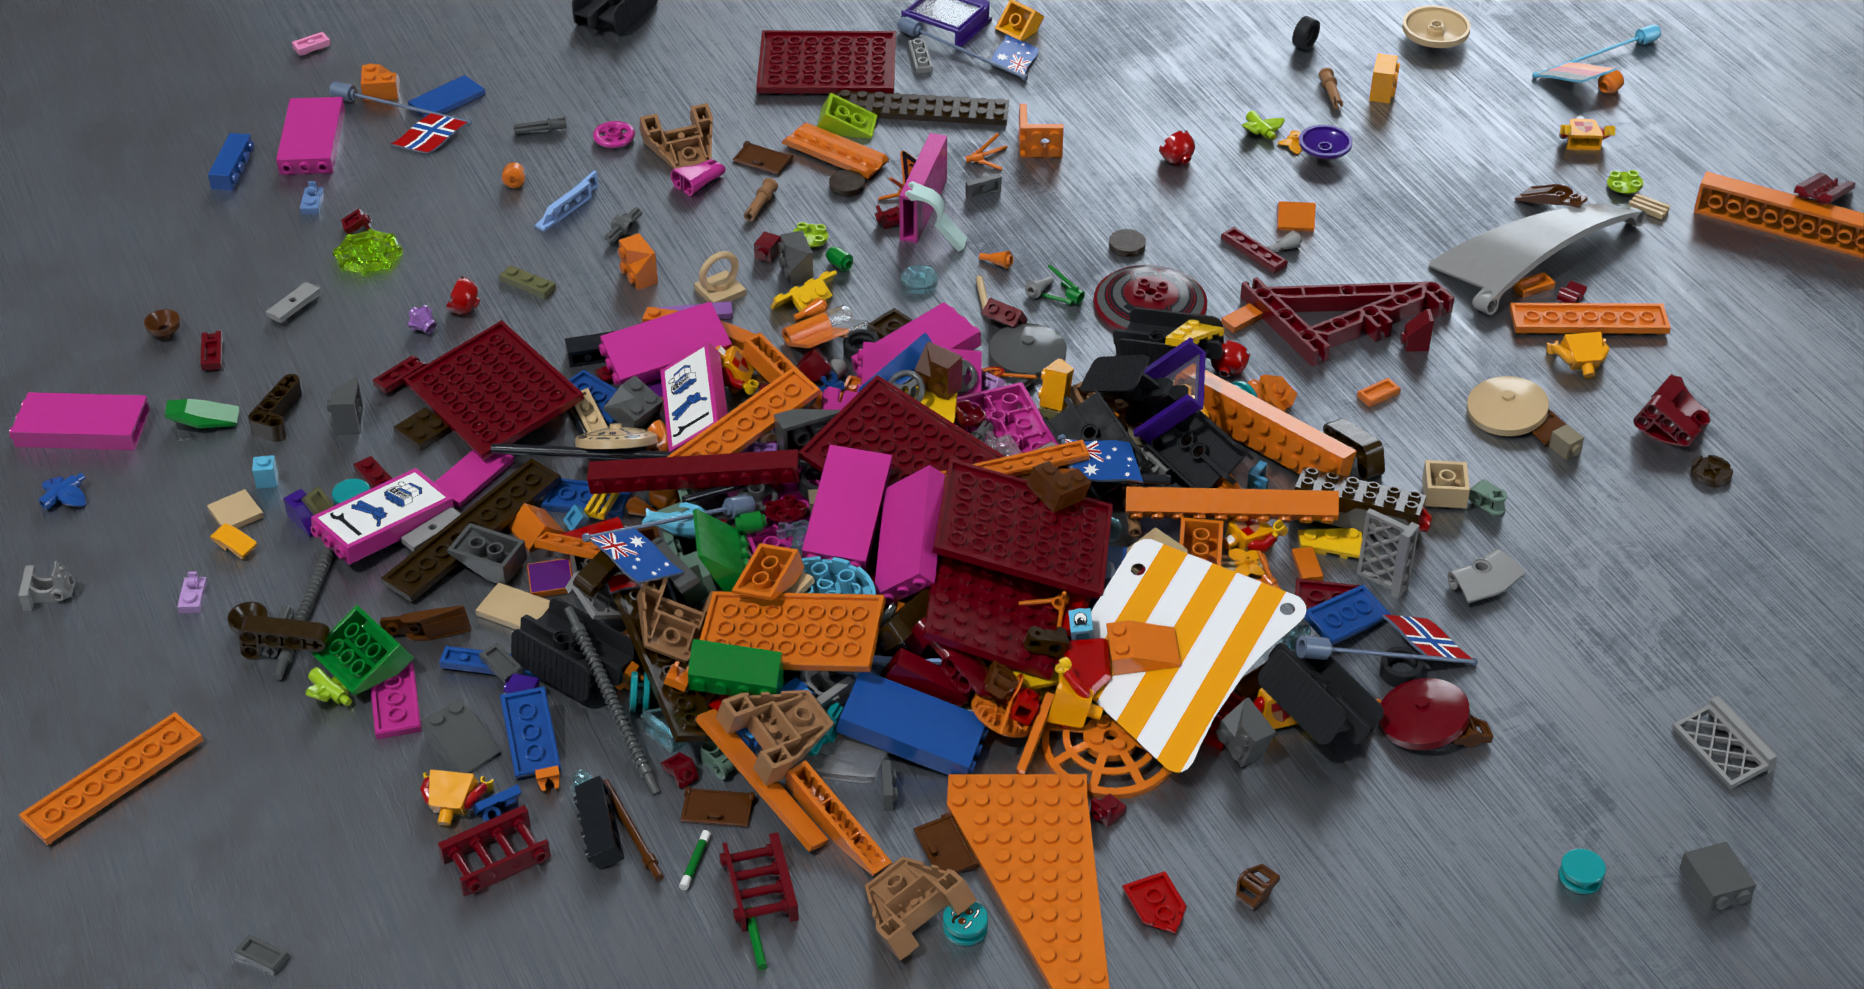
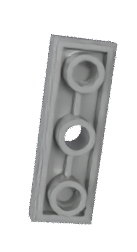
M916 38L909 40L908 46L916 74L933 72L925 39Z
M308 282L303 283L266 311L267 317L279 323L286 321L287 318L321 294L320 288Z
M449 507L402 536L401 541L414 552L457 518L460 513L453 507Z

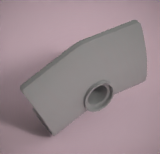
M1494 549L1484 558L1475 559L1470 566L1449 571L1447 579L1450 587L1453 590L1461 588L1467 603H1471L1503 593L1525 575V571L1508 554L1500 549Z

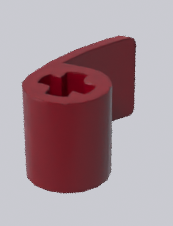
M1569 281L1567 287H1561L1556 302L1579 303L1587 290V286Z

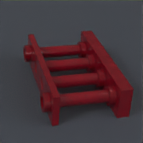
M525 805L438 843L440 858L444 865L454 861L463 877L459 878L463 896L475 893L486 886L551 857L548 840L545 839L537 843L527 828L531 824L529 812ZM516 832L520 833L528 845L527 848L519 852L514 851L506 838ZM497 841L507 857L493 862L485 846ZM476 851L485 867L472 872L462 856Z
M778 832L769 834L770 844H766V847L732 854L729 853L727 842L722 843L723 853L719 854L720 864L722 868L726 867L736 906L733 909L735 923H740L742 932L747 931L746 919L777 912L787 913L789 923L799 921L798 903ZM768 856V859H773V862L770 863L771 865L734 872L732 864ZM767 875L777 876L778 878L775 884L739 890L737 881ZM774 893L782 894L783 899H780L778 903L744 909L742 904L744 899Z

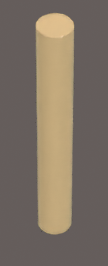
M977 276L976 283L982 309H984L988 302L983 277Z

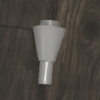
M1292 230L1280 239L1278 243L1267 248L1273 252L1280 249L1299 248L1302 239L1298 232L1296 233Z
M1048 276L1045 279L1028 281L1025 285V291L1029 297L1036 299L1049 284L1053 283L1054 279L1052 276Z
M842 359L831 360L832 368L830 370L836 373L839 379L848 371V366ZM831 374L827 377L828 382L832 379Z

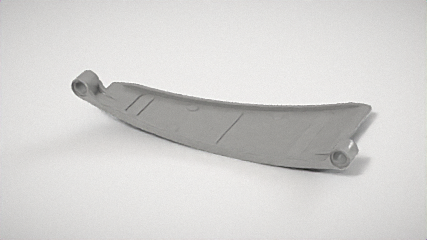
M1608 203L1587 204L1579 207H1566L1543 212L1502 225L1469 239L1434 258L1429 263V267L1483 288L1475 295L1472 305H1474L1476 310L1492 315L1496 312L1500 297L1506 290L1562 248L1592 232L1624 221L1640 227L1645 223L1647 215L1645 211L1630 206L1617 207Z

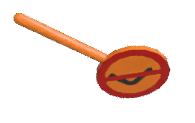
M997 366L981 369L997 377L1037 379V375L1005 373L1004 368Z
M1019 674L1016 677L1018 684L1015 691L1004 700V703L1008 705L999 730L1000 735L1004 732L1013 705V699L1022 685L1023 674Z

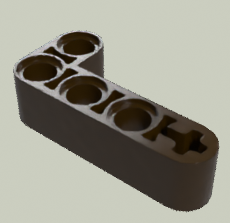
M285 375L248 415L251 432L254 436L273 442L283 441L287 437L283 417L303 395L298 375Z
M1345 418L1324 424L1323 432L1357 450L1355 457L1357 458L1359 475L1363 480L1384 474V448L1379 439Z
M600 550L576 575L573 585L592 598L620 569L607 554Z
M929 586L916 594L880 626L877 641L885 652L908 638L913 633L911 630L916 623L926 617Z
M249 615L244 618L239 633L240 653L246 659L255 660L260 657L263 646L321 652L326 647L330 629L327 625L320 622Z

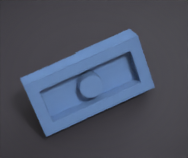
M308 181L309 187L304 190L300 212L301 214H319L324 189L323 187H317L316 181Z

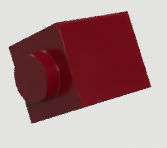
M764 231L754 243L755 259L772 263L780 253L778 243L781 242V236Z

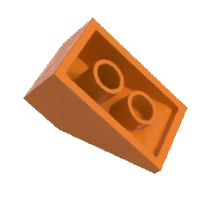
M759 543L733 587L732 593L773 600L796 584L805 567L799 550Z
M1129 620L1106 623L1113 676L1181 667L1174 627Z

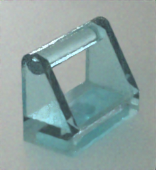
M661 708L647 710L640 715L642 731L671 754L688 743H675L669 727L661 722L665 719Z

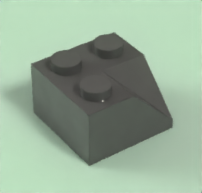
M803 231L781 234V242L778 243L779 252L782 254V257L779 258L781 269L784 268L786 280L789 279L791 286L802 285L813 278L812 250Z
M633 376L618 388L603 410L618 423H622V427L640 429L660 414L663 400L637 376Z
M353 378L333 390L330 400H327V411L331 412L330 425L334 427L336 435L360 434L364 405L358 378Z
M1246 698L1221 720L1215 733L1219 741L1230 751L1233 759L1237 760L1241 767H1244L1264 756L1276 731L1250 698Z

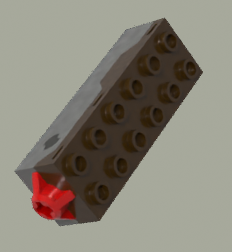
M1303 467L1295 485V490L1339 491L1338 521L1330 523L1331 525L1355 528L1363 532L1366 512L1369 508L1407 526L1411 522L1419 525V531L1422 532L1429 531L1432 516L1424 508L1427 495L1417 491H1406L1395 486L1388 487L1377 482L1362 481L1356 477H1345L1334 472L1327 473L1318 471L1316 468ZM1372 518L1376 527L1381 526L1378 520ZM1391 528L1396 536L1400 535L1399 530ZM1385 530L1380 531L1383 537L1389 538Z

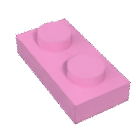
M323 32L292 42L293 49L299 55H306L309 52L331 45L330 39Z

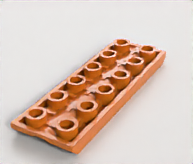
M807 122L782 141V144L845 170L857 171L867 179L889 162V158L884 153Z

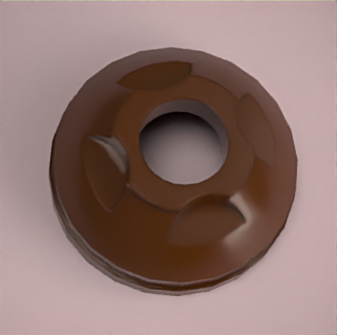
M170 309L154 311L144 320L147 332L161 338L170 337V335L178 330L181 324L179 314Z

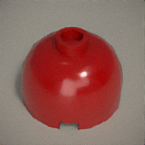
M1181 130L1164 140L1166 144L1163 147L1161 145L1159 147L1160 154L1168 163L1186 164L1194 154L1195 142L1187 130H1185V133Z
M461 276L451 292L452 302L448 301L446 311L457 315H465L473 308L477 309L481 298H478L479 290L477 285L472 280Z
M1227 340L1226 343H1222L1223 355L1219 360L1210 359L1212 367L1223 377L1240 374L1248 364L1250 353L1247 354V348L1237 342Z

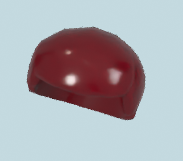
M969 400L960 401L956 404L955 419L962 427L975 429L979 428L983 421H986V412L981 409L980 405L977 408L972 407Z

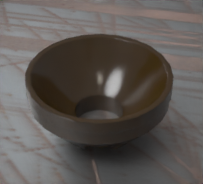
M244 602L235 606L227 617L231 630L239 634L246 616L268 617L266 607L258 602Z

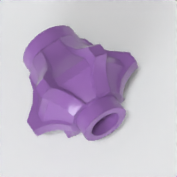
M423 305L421 308L413 307L408 313L410 321L407 323V326L413 331L420 330L429 334L435 329L437 323L434 321L432 310L428 306Z

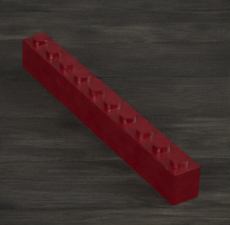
M798 449L593 461L589 462L587 482L590 494L800 482V459Z

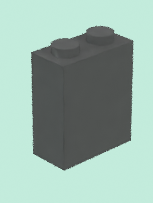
M1727 842L1685 852L1683 855L1680 870L1708 911L1725 909L1730 905L1743 904L1752 899L1756 883Z

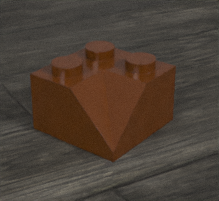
M928 341L914 372L923 379L925 390L949 400L962 388V356Z
M1050 461L1033 467L1026 485L1055 513L1083 501L1092 482L1078 468L1057 469Z

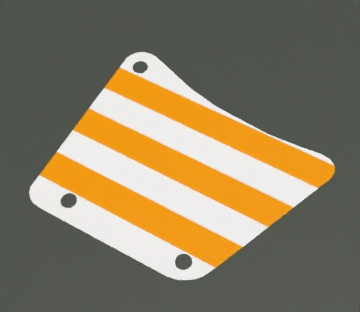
M1140 540L1129 550L1104 590L1103 596H1100L1091 611L1094 639L1104 638L1108 640L1106 623L1129 620L1174 627L1181 667L1113 676L1109 651L1111 680L1106 685H1103L1092 699L1099 706L1104 707L1103 709L1166 769L1176 773L1183 772L1194 762L1213 719L1243 675L1264 652L1302 621L1306 614V605L1299 596L1155 540ZM1135 564H1142L1146 570L1142 575H1134L1131 572V567ZM1284 603H1291L1294 605L1295 611L1291 615H1284L1280 611V606Z

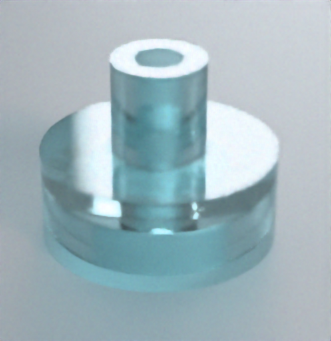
M584 769L578 770L572 775L574 783L570 785L571 790L575 793L574 786L592 779L591 775Z

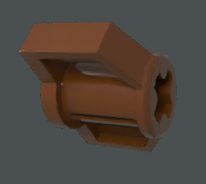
M994 660L989 666L988 674L984 680V684H986L985 690L1000 699H1004L1013 694L1017 687L1018 679L1014 677L1012 670Z
M1470 714L1467 728L1452 744H1464V746L1472 748L1480 743H1491L1494 736L1487 721L1478 719Z
M1264 864L1247 868L1238 878L1236 899L1254 911L1261 902H1264L1269 897L1275 885L1280 881V875ZM1260 872L1262 875H1264L1270 880L1268 882H1264L1262 879L1254 875V873ZM1240 887H1244L1256 897L1251 899L1240 891Z

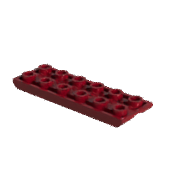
M1819 172L1797 184L1793 193H1797L1800 198L1809 199L1811 197L1817 199L1816 202L1827 205L1853 190L1855 182L1849 180L1838 182V178L1833 180L1827 174Z

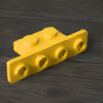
M836 270L830 273L826 271L815 280L811 278L803 286H795L785 295L783 293L773 298L774 301L770 306L771 309H776L792 301L800 312L817 297L825 301L831 299L833 295L826 286V283L834 279L837 274Z

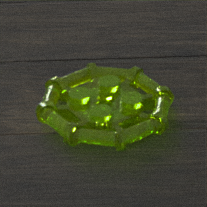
M369 228L368 231L345 235V239L338 247L333 249L332 253L336 257L339 268L342 271L349 270L367 276L371 272L390 269L398 256L403 254V248L399 245L394 233L388 234Z

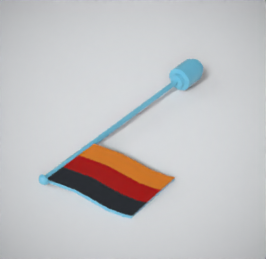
M1653 24L1636 30L1635 38L1544 71L1534 72L1532 76L1535 79L1546 77L1571 82H1586L1615 71L1616 68L1576 62L1634 41L1640 45L1658 40L1661 36V29L1658 25Z

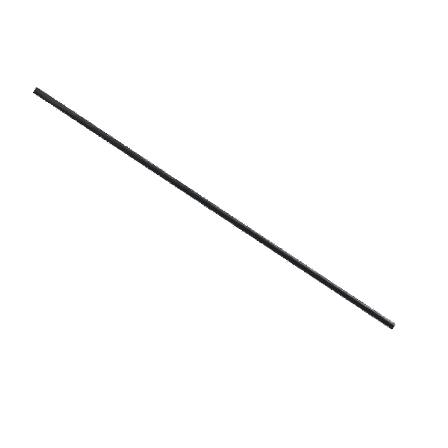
M491 444L492 454L627 460L667 457L673 453L668 451ZM799 458L800 468H804L805 466L810 465L801 458ZM1141 474L1143 483L1133 481H1109V483L1170 485L1171 475Z

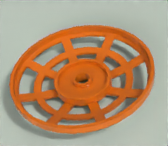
M1101 715L1100 720L1092 718L1082 728L1062 729L1057 724L1049 722L1045 725L1042 735V753L1049 770L1053 774H1069L1060 765L1071 758L1080 767L1091 771V779L1089 784L1087 783V795L1090 797L1103 799L1110 793L1117 799H1124L1142 795L1159 786L1172 772L1163 766L1158 773L1144 781L1139 769L1148 764L1154 756L1147 752L1140 760L1134 762L1131 755L1136 748L1146 749L1110 715ZM1050 731H1063V744L1066 751L1054 758L1049 745ZM1070 732L1083 733V742L1072 747ZM1113 736L1115 739L1108 740L1105 737ZM1087 750L1090 755L1097 758L1096 763L1092 764L1078 754ZM1122 760L1125 764L1124 767H1104L1106 761L1115 762ZM1130 773L1135 782V785L1118 788L1098 786L1101 775H1124Z

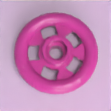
M622 121L605 122L596 127L593 132L594 141L605 148L626 146L635 137L634 128Z

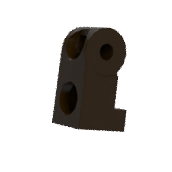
M1032 626L1029 628L1023 641L1024 648L1029 652L1063 658L1069 645L1066 629L1063 627H1057L1056 630H1044L1040 627Z

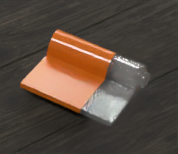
M841 305L783 328L782 336L788 346L811 348L836 337H848L847 333L869 325V321L852 319L851 309Z

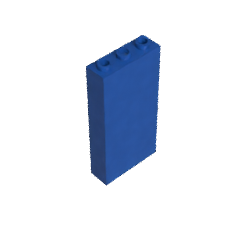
M860 672L842 711L835 732L949 775L972 774L976 761L972 760L973 756H979L983 746L979 741L980 739L985 740L989 728L985 727L972 711L876 674Z

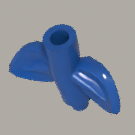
M79 473L76 476L71 475L66 479L58 476L44 481L42 488L47 492L38 499L39 504L45 510H49L58 501L68 506H86L85 496L79 489L81 487L80 483L86 479L85 476Z

